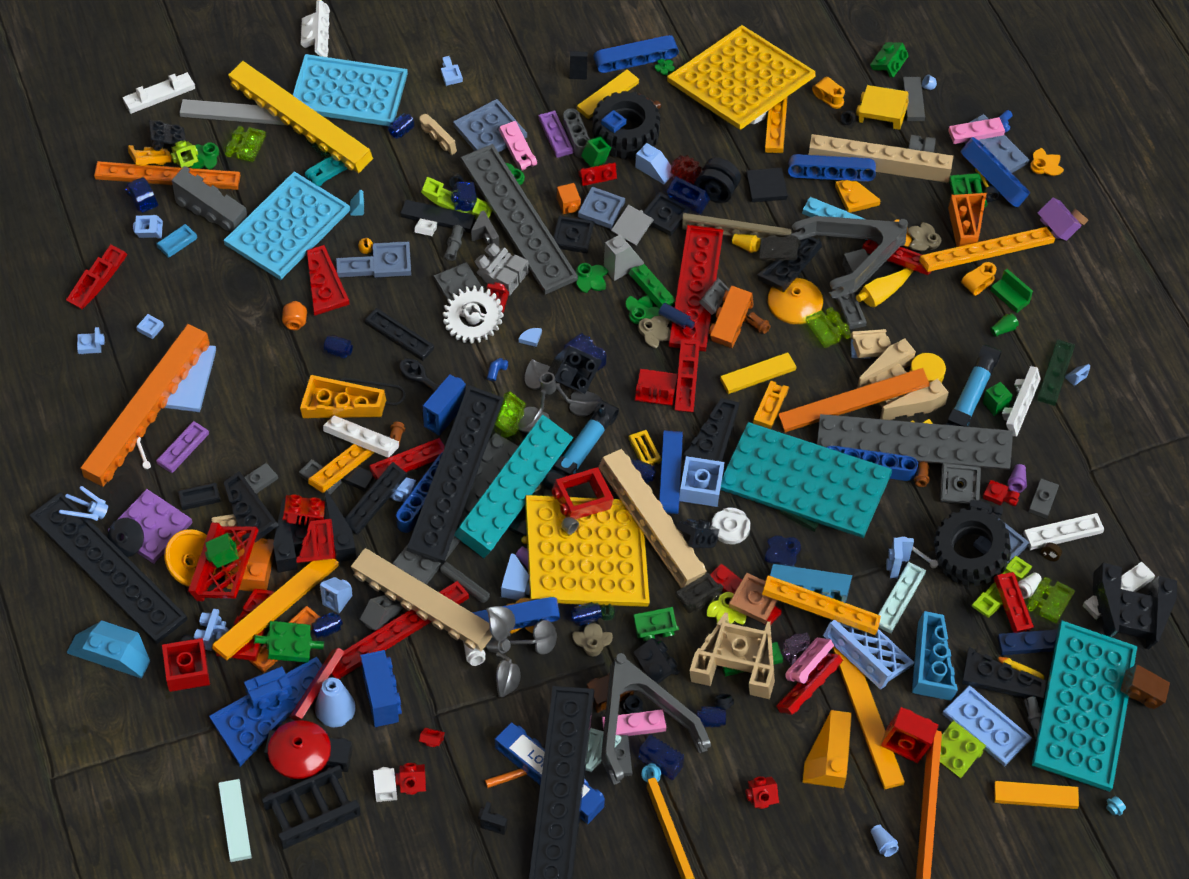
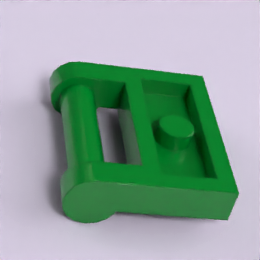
M950 175L949 182L952 195L972 194L970 183L974 184L975 193H983L981 175ZM985 199L984 208L987 206V200H986V199Z

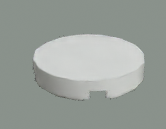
M725 508L720 512L718 511L712 519V526L720 529L718 540L725 544L740 543L747 538L750 532V520L743 511L737 508Z

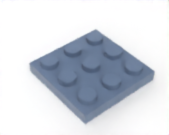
M496 99L455 120L453 126L474 151L493 144L496 150L500 152L508 147L499 131V127L516 120L500 101ZM517 122L524 138H527V132Z

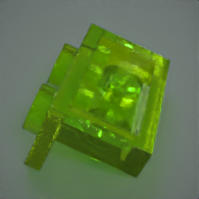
M510 391L504 394V400L495 425L503 430L501 434L503 438L516 434L526 406L524 401Z

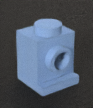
M157 215L136 216V222L133 223V231L139 238L157 237L162 239L163 221Z

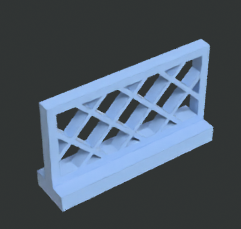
M833 620L829 623L823 635L826 639H831L834 646L880 690L890 680L914 664V661L879 629L875 635L876 638L867 636L865 631H862L863 635L856 634L854 629L857 628ZM868 642L877 644V648L868 647ZM881 645L887 646L890 651L882 650ZM882 655L891 657V662L883 660ZM896 659H901L905 664L896 663Z

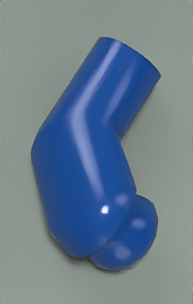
M1006 110L998 117L1002 122L1005 133L1011 128L1008 125V120L1013 115L1009 110Z
M503 358L493 361L490 364L487 379L496 381L498 371L508 368V361L503 360Z

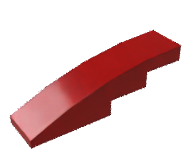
M110 244L102 258L98 257L91 269L84 271L66 301L83 309L107 284L126 258L127 253Z
M681 339L675 411L694 412L700 341Z

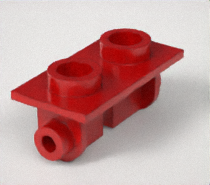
M609 162L604 165L579 170L582 186L617 179L616 163Z

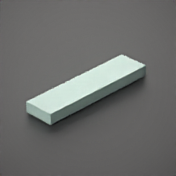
M910 562L907 563L878 614L881 616L878 628L890 634L893 632L923 579L926 570Z
M240 780L220 782L219 789L230 862L250 859L252 857Z

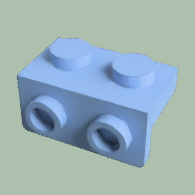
M894 538L892 548L889 549V559L886 560V570H890V578H898L902 561H909L914 544L913 538Z

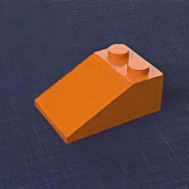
M261 538L254 543L239 590L252 592L254 589L267 590L274 557V539ZM238 540L235 541L236 546H238L240 542ZM244 548L238 552L239 557L244 554ZM239 566L228 572L230 576L238 572ZM233 583L229 584L227 589H232Z

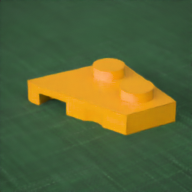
M128 145V153L136 165L147 166L153 163L164 165L166 162H171V154L168 149L162 148L160 151H156L152 147H144V151L134 150L133 145Z
M841 180L835 183V188L846 211L849 213L880 205V199L857 181Z

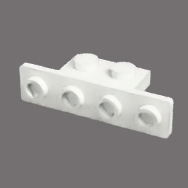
M317 0L316 12L302 18L301 45L307 48L315 44V52L321 57H327L330 9L322 0Z

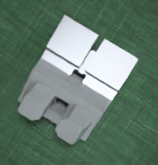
M495 243L489 244L485 248L489 258L487 259L483 254L474 261L479 268L477 274L482 276V279L487 284L498 282L505 285L504 287L509 291L508 296H510L529 273L528 260L517 255L512 256L505 247L499 248Z

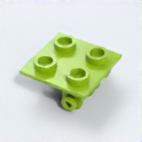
M953 720L942 734L940 762L962 778L976 758L983 754V749L986 745Z

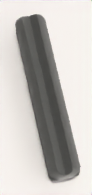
M445 562L441 566L440 571L454 582L458 581L476 599L482 603L489 599L490 594L451 564Z

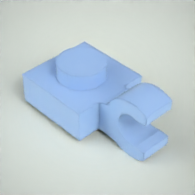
M449 56L442 57L444 63H442L441 74L445 85L463 82L458 64L452 65Z

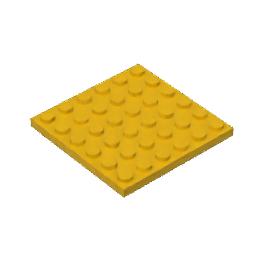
M741 25L668 75L667 82L741 130L813 79L815 71Z
M526 495L525 510L530 601L555 597L558 603L649 606L644 533L621 499H614L609 510L576 519L579 522L577 530L572 534H568L562 528L561 523L566 516L562 515L557 499L553 496ZM570 497L574 506L597 500V498Z

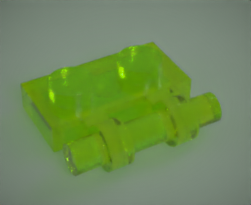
M238 126L232 133L231 142H228L225 155L231 157L236 152L237 158L254 162L266 137V131L249 127L247 132H244V128Z
M832 307L826 310L828 315H825L821 310L806 317V323L824 348L840 342L841 335L846 339H849L851 335L848 325L842 322L840 314L834 311Z
M1044 577L1039 582L1034 595L1029 598L1027 609L1034 611L1036 607H1040L1039 615L1057 624L1075 590L1058 581L1053 587L1049 585L1051 580L1048 577ZM1045 593L1049 595L1047 600L1041 598Z

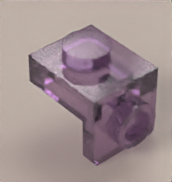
M807 632L795 634L784 642L782 653L785 660H789L791 665L796 661V653L809 647L810 637Z

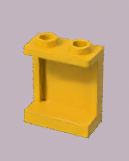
M867 85L865 92L861 94L862 103L858 105L856 115L859 116V122L863 123L864 117L893 122V129L900 130L909 103L908 92Z

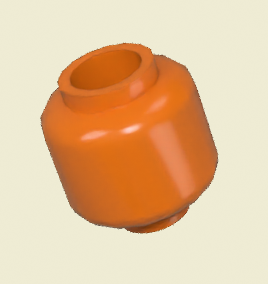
M293 301L284 306L282 323L288 329L298 330L306 324L307 308L304 305Z

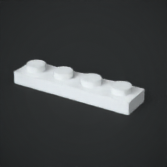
M335 415L323 425L324 432L388 458L399 448V441Z
M1095 513L1024 530L1023 535L1029 541V549L1033 550L1042 548L1048 542L1059 544L1101 534L1104 532V527L1098 514Z
M1140 562L1121 576V589L1136 592L1151 582L1155 575L1143 562ZM1093 595L1084 602L1083 607L1096 620L1102 616L1098 612L1097 606L1099 604L1097 597Z

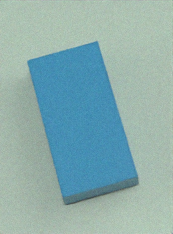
M184 224L156 244L169 258L196 240L197 234Z

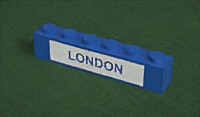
M510 723L495 738V748L520 769L525 770L528 776L541 785L545 749L537 739L530 738L521 726ZM584 779L580 819L589 824L604 808L605 798L599 790L591 788Z

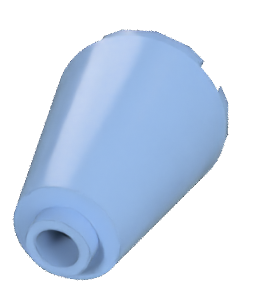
M333 677L323 682L314 706L316 717L322 724L333 728L345 725L347 721L354 717L356 710L355 701L339 679Z

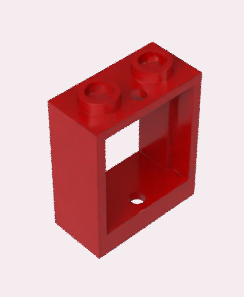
M598 467L556 479L552 488L553 497L558 500L562 515L574 519L609 510L614 500ZM589 482L597 500L574 506L566 488Z

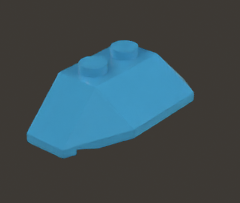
M100 621L75 635L67 651V654L139 678L143 677L150 663L138 632L105 621Z

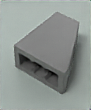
M621 235L605 242L604 267L609 271L608 274L614 281L628 274L631 268L644 265L642 259Z

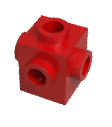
M405 763L404 766H400V773H396V786H400L401 793L413 795L417 792L426 791L425 764Z
M760 776L752 781H748V789H746L748 802L751 801L755 808L760 809L779 803L777 783L772 776L766 778Z

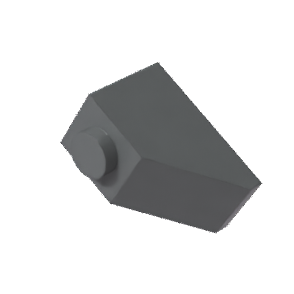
M865 249L844 254L842 265L847 275L852 274L870 256L867 255Z
M386 595L369 600L360 620L366 623L365 625L369 629L378 630L390 623L403 609V606L398 600L392 601Z

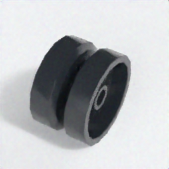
M716 157L710 158L706 161L702 171L696 178L695 186L697 191L706 199L715 203H725L731 199L734 190L740 183L741 174L737 167L728 160Z

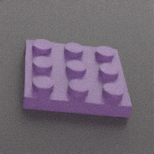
M148 489L118 518H132L141 525L144 532V542L137 553L153 564L164 554L168 541L176 533L186 530L193 523L190 517Z

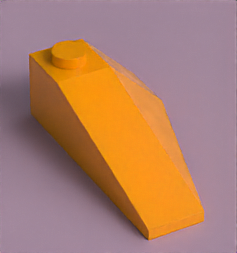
M830 711L804 763L802 783L844 788L848 765L851 713Z

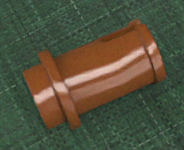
M754 312L749 314L751 319L747 318L746 322L757 328L759 333L765 334L769 331L771 325L768 320L764 321Z
M394 422L390 426V438L399 441L400 446L402 433L405 432V425L401 422Z
M918 462L914 482L919 487L927 486L930 481L928 477L929 464L927 462Z

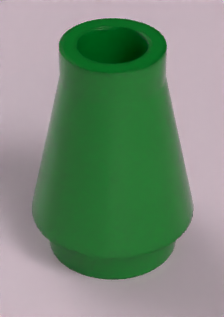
M1013 313L1005 314L994 326L990 327V330L997 337L1016 330L1019 322Z

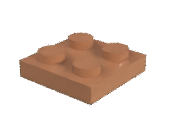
M746 573L729 603V608L765 624L778 600L762 595L765 581Z

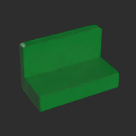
M1008 269L1003 271L1002 279L992 285L990 289L991 292L1016 313L1030 303L1033 293L1032 289Z

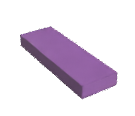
M556 111L540 114L538 119L556 158L572 154L573 147Z
M193 421L156 460L157 464L173 473L209 435V431Z

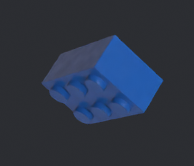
M385 650L361 655L362 673L375 727L399 722L398 714H402L401 700L396 689L397 684L395 675L392 672L391 658L386 657Z

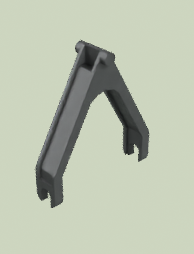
M813 216L795 222L792 225L793 230L802 229L791 235L796 241L821 235L870 239L879 245L852 274L836 278L830 282L832 289L840 287L836 291L829 292L832 298H838L856 292L900 246L905 245L908 221L905 219L894 222Z
M619 653L609 667L610 674L601 760L611 783L615 785L624 778V773L614 748L620 695L626 691L634 690L643 693L689 731L699 753L708 751L707 748L711 747V743L700 718L627 660L623 653Z

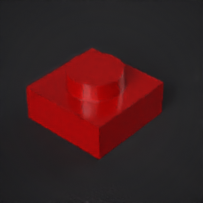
M424 728L420 734L419 742H423L429 747L440 746L445 732Z

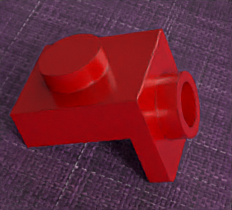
M488 283L487 288L491 291L490 296L493 293L496 294L495 300L500 299L501 303L499 305L503 306L501 312L504 313L509 291L501 283Z

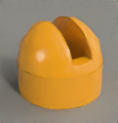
M362 238L358 244L359 251L363 254L372 252L373 243L371 239Z

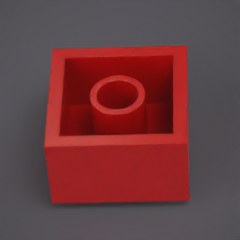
M203 638L162 645L169 692L210 685Z
M901 707L887 726L880 746L918 763L932 745L938 724L913 713L909 709Z

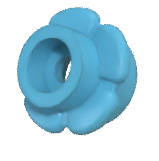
M650 763L642 769L644 781L647 782L648 779L654 777L657 782L660 780L661 770L656 764Z
M1116 796L1112 799H1107V810L1112 815H1122L1126 809L1125 804Z

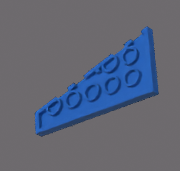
M317 657L286 673L293 693L286 700H276L264 709H254L248 695L209 716L240 767L265 742L269 731H275L293 712L322 667Z

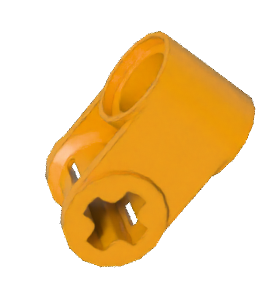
M824 77L812 87L814 95L830 107L838 109L844 105L843 96L845 95V90L831 78Z
M985 262L975 270L967 273L961 283L976 296L994 283L996 266L993 263Z

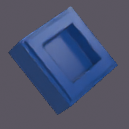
M613 110L601 120V124L615 133L626 124L627 119Z

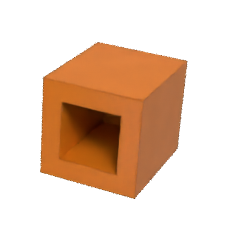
M571 183L557 187V200L562 213L567 214L579 211L581 199L575 184Z

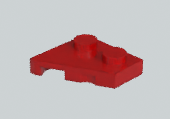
M332 519L310 521L300 555L296 559L297 563L336 559Z

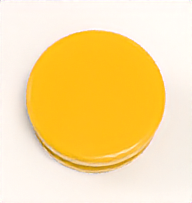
M922 353L912 360L909 372L923 368L929 383L936 379L942 383L946 366L939 356L932 353Z

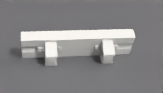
M188 72L179 76L172 74L169 76V80L143 89V86L136 88L135 93L123 97V102L131 114L195 89V84Z
M1030 366L1025 379H1016L1014 386L1019 394L1013 408L1003 409V418L1007 421V428L1013 431V436L1017 437L1041 380L1038 367Z

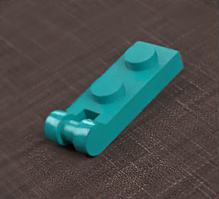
M330 156L309 168L305 172V176L312 180V183L320 187L323 182L348 168L342 161L338 162Z

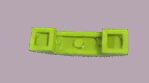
M430 177L426 178L421 193L438 206L473 214L476 220L481 211H485L488 218L490 217L492 210L487 202L478 198L474 202L444 189L443 183Z
M1015 556L1002 574L1014 572L1018 582L1026 577L1032 566ZM995 582L972 604L974 609L987 618L1003 605Z

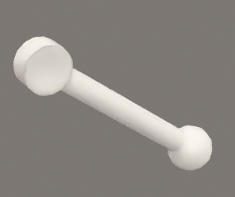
M139 437L136 443L143 460L142 465L144 469H149L151 464L146 459L140 443L141 438Z
M914 546L912 547V551L929 562L931 568L938 566L937 560H931Z

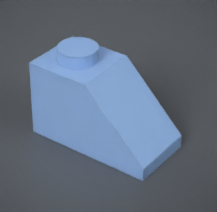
M646 143L636 153L635 167L662 184H665L675 173L663 153L650 144Z
M511 554L501 586V597L519 600L520 598H526V595H530L529 574L516 555Z
M336 577L323 581L320 584L322 604L340 613L352 597L351 585L347 581L339 580Z

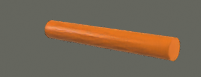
M521 768L487 779L485 783L487 788L525 776L527 773Z

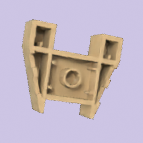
M906 339L889 346L859 377L857 388L907 373L904 369L911 366L916 351ZM936 379L929 383V387L879 402L882 406L880 419L892 420L898 416L906 415L909 417L923 412V414L930 413L946 404L949 392Z
M725 612L718 621L716 628L706 637L704 644L694 654L689 670L691 682L711 686L717 665L752 673L749 681L750 695L770 699L775 683L770 622L767 621L764 631L730 624L728 613Z

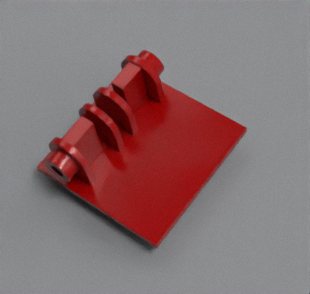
M640 369L635 401L672 406L677 374Z
M296 494L286 495L283 520H286V523L296 524L297 516L299 515L298 524L300 525L301 517L305 516L304 525H306L307 518L309 517L308 526L310 521L323 520L325 501L316 497L309 499Z

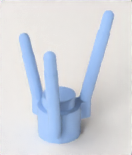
M80 486V490L95 500V502L91 501V503H88L69 494L65 495L66 498L88 507L90 514L59 510L60 514L91 518L97 521L98 518L103 519L107 512L108 505L105 504L106 501L98 498L83 486Z

